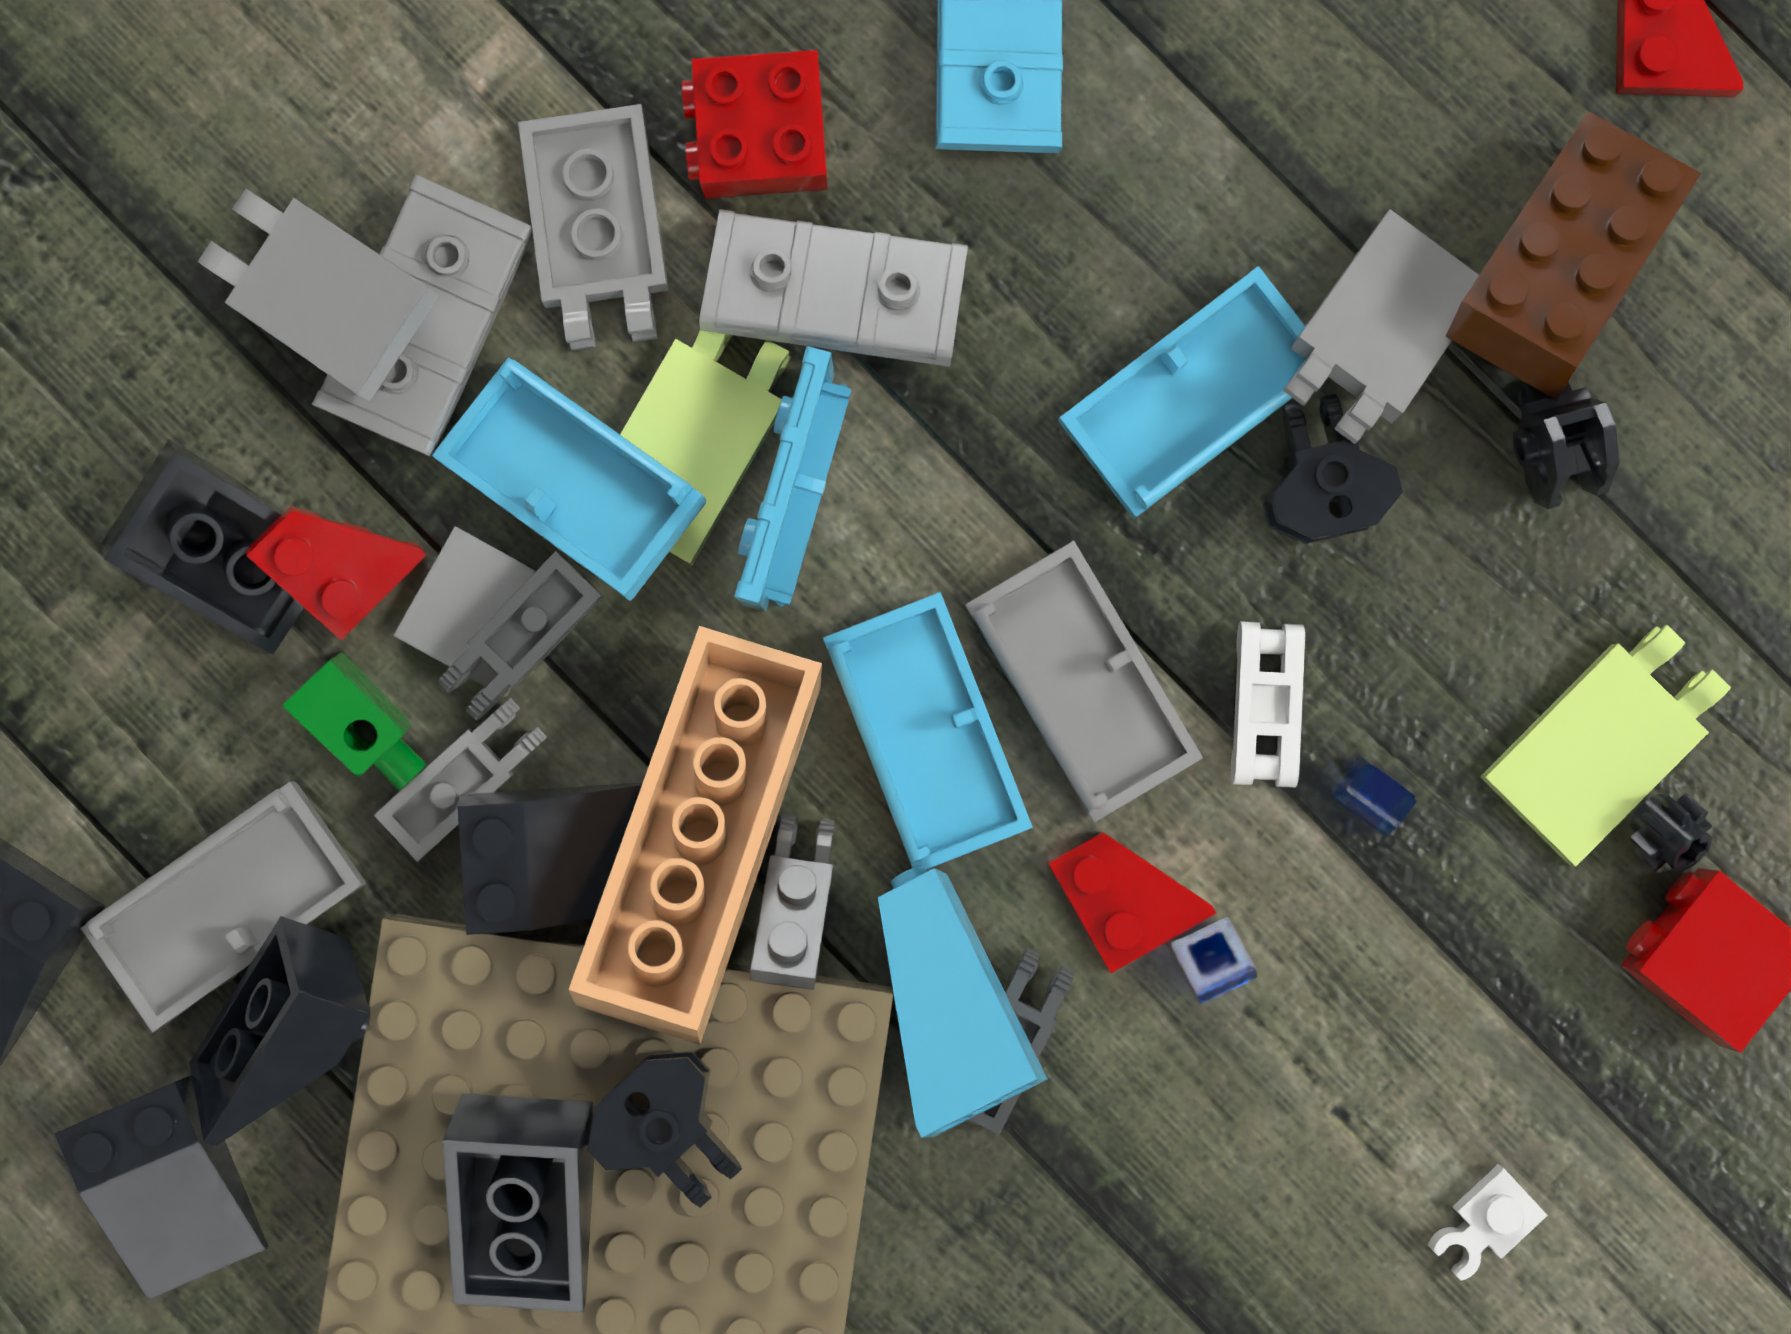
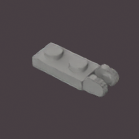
M512 698L500 706L474 731L472 728L468 729L374 815L417 862L459 824L457 806L462 794L495 792L513 775L511 770L547 738L538 727L533 731H528L515 742L514 748L501 760L484 742L498 729L502 730L516 717V712L520 707Z

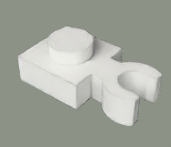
M1497 1164L1452 1207L1463 1218L1464 1222L1457 1228L1447 1227L1437 1231L1431 1237L1428 1247L1439 1256L1449 1246L1453 1244L1461 1245L1463 1256L1450 1270L1462 1281L1471 1277L1478 1270L1481 1263V1252L1487 1246L1502 1259L1548 1215L1503 1167Z

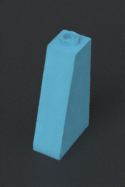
M921 865L907 870L892 879L890 883L893 890L878 897L915 1125L921 1138L935 1137L1047 1080V1077L947 873L935 868L927 872L924 866Z

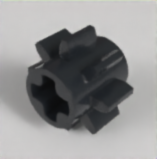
M1687 793L1683 794L1677 801L1664 794H1658L1649 798L1636 810L1631 819L1630 826L1635 833L1630 836V841L1637 846L1634 853L1655 872L1662 868L1665 863L1677 871L1691 868L1705 856L1712 843V837L1707 833L1712 828V824L1705 819L1709 812Z

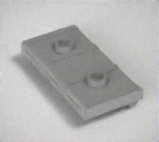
M415 175L409 188V194L380 255L440 294V296L370 402L327 374L312 405L432 458V454L436 447L438 448L529 245L528 241L532 234V227L446 187Z
M719 209L699 318L700 330L950 367L968 245L931 242L890 236V234L881 232L870 233L815 225L812 222L798 220L794 222L735 213V211Z
M1075 541L965 604L966 609L984 636L1005 675L1026 707L1093 822L1100 820L1203 759Z
M290 781L280 789L271 792L87 921V924L81 930L153 1033L166 1026L174 1018L250 966L280 916L308 925L343 899L365 886L366 882L300 786L295 781Z

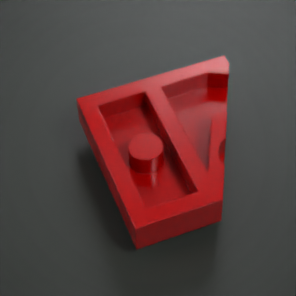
M1618 0L1616 94L1736 97L1743 91V79L1704 0Z
M290 506L246 550V556L340 640L427 555L424 549L417 543L407 540L406 542L398 541L372 533L367 528L347 522L338 523L324 519L320 514Z
M1099 832L1047 862L1111 974L1217 914L1210 903L1104 832Z

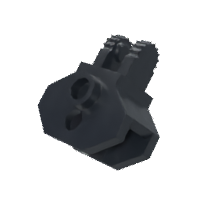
M1525 382L1520 384L1517 398L1519 399L1518 404L1522 405L1520 409L1522 417L1518 430L1513 432V446L1516 457L1524 468L1525 482L1534 503L1546 509L1560 506L1562 501L1561 488L1568 483L1569 477L1576 474L1582 490L1596 496L1609 493L1620 460L1616 424L1607 403L1591 398L1587 387L1572 391L1569 382L1557 400Z
M1337 394L1322 396L1320 399L1319 412L1328 444L1316 447L1310 446L1306 419L1298 403L1282 405V420L1290 455L1284 459L1287 473L1263 502L1268 527L1302 544H1309L1365 531L1369 527L1377 525L1403 493L1397 467L1360 450L1358 442L1354 444L1335 430L1336 425L1343 416V409ZM1329 502H1333L1339 507L1340 518L1330 513Z
M694 1051L651 1053L594 1107L588 1151L605 1170L649 1167L657 1177L664 1172L677 1188L699 1208L712 1198L701 1177L694 1173L680 1158L693 1144L704 1153L712 1166L720 1174H724L729 1179H732L742 1170L740 1162L710 1129L713 1121L704 1112L710 1069ZM632 1093H644L650 1101V1106L640 1107L636 1105L633 1101Z

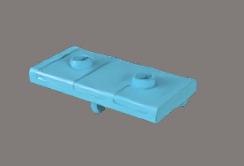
M937 0L935 149L1060 153L1062 149V0Z
M1258 266L1059 417L1058 421L1130 516L1135 519L1292 399L1283 389L1305 359L1290 349L1305 325Z
M806 346L802 360L803 366L794 397L783 396L777 412L773 432L781 435L779 439L780 445L764 501L760 505L757 516L758 520L747 519L738 550V555L746 556L747 560L741 580L738 581L734 597L742 605L764 612L767 611L770 600L776 602L781 607L791 603L820 499L824 494L826 478L852 391L846 384L837 385L832 383L835 373L831 352Z
M509 357L432 454L443 466L461 477L629 601L636 596L706 504L705 497L688 482Z
M941 592L823 638L912 868L923 865L925 869H929L1033 828Z

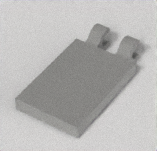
M637 104L518 122L541 300L546 309L562 307L565 339L567 343H570L571 351L596 348L589 302L624 297L629 334L632 335V341L639 342L658 339L650 293L669 291L642 105Z
M245 188L232 210L269 234L249 265L233 253L226 251L211 241L197 262L235 286L225 301L226 304L352 392L370 402L440 294L297 199L293 198L283 213Z
M1390 209L1379 221L1291 345L1290 349L1305 360L1283 391L1303 406L1307 403L1313 392L1319 390L1327 377L1350 392L1356 398L1336 425L1335 430L1354 444L1358 442L1366 429L1369 431L1380 415L1392 424L1403 414L1452 340L1447 338L1446 334L1462 300L1479 275Z

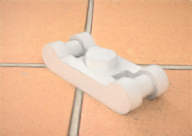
M1240 621L1236 640L1237 678L1234 743L1231 756V783L1236 785H1252L1254 779L1275 780L1276 787L1295 788L1298 783L1305 653L1304 625L1283 624L1282 630L1261 629L1259 622ZM1260 654L1280 655L1281 673L1259 672ZM1256 735L1278 736L1276 755L1256 754Z

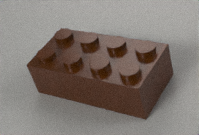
M1588 111L1462 300L1446 337L1557 400L1678 213L1701 173Z

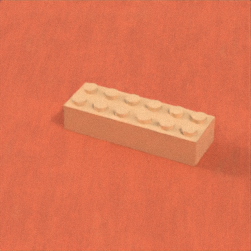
M699 626L569 987L570 995L576 1006L692 1043L701 1044L821 689L822 663Z

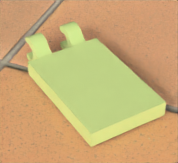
M700 330L692 348L675 339L620 434L688 482L705 497L706 504L669 551L691 565L695 562L775 423L782 399L771 394V391L784 372L791 356L788 355V350L772 341H765L752 365L749 375L745 379L717 363L733 335Z
M1665 625L1662 629L1658 626L1654 627L1630 653L1619 643L1611 644L1480 776L1571 866H1577L1709 733L1696 718L1715 705L1731 688L1714 670H1710L1707 674L1703 671L1695 674L1675 697L1667 692L1650 674L1672 658L1685 644L1668 625Z

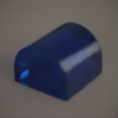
M1363 757L1361 760L1359 758L1355 760L1333 795L1335 801L1385 836L1392 833L1400 825L1417 802L1415 800L1416 796Z
M1228 917L1170 943L1185 981L1199 1005L1257 978L1256 968Z

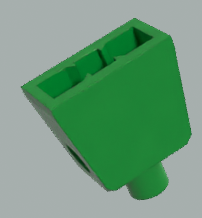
M344 651L330 659L282 705L358 777L373 764L400 791L427 765L401 739L412 726L409 719ZM356 720H366L372 723L377 730V739L372 741L362 739L355 728Z

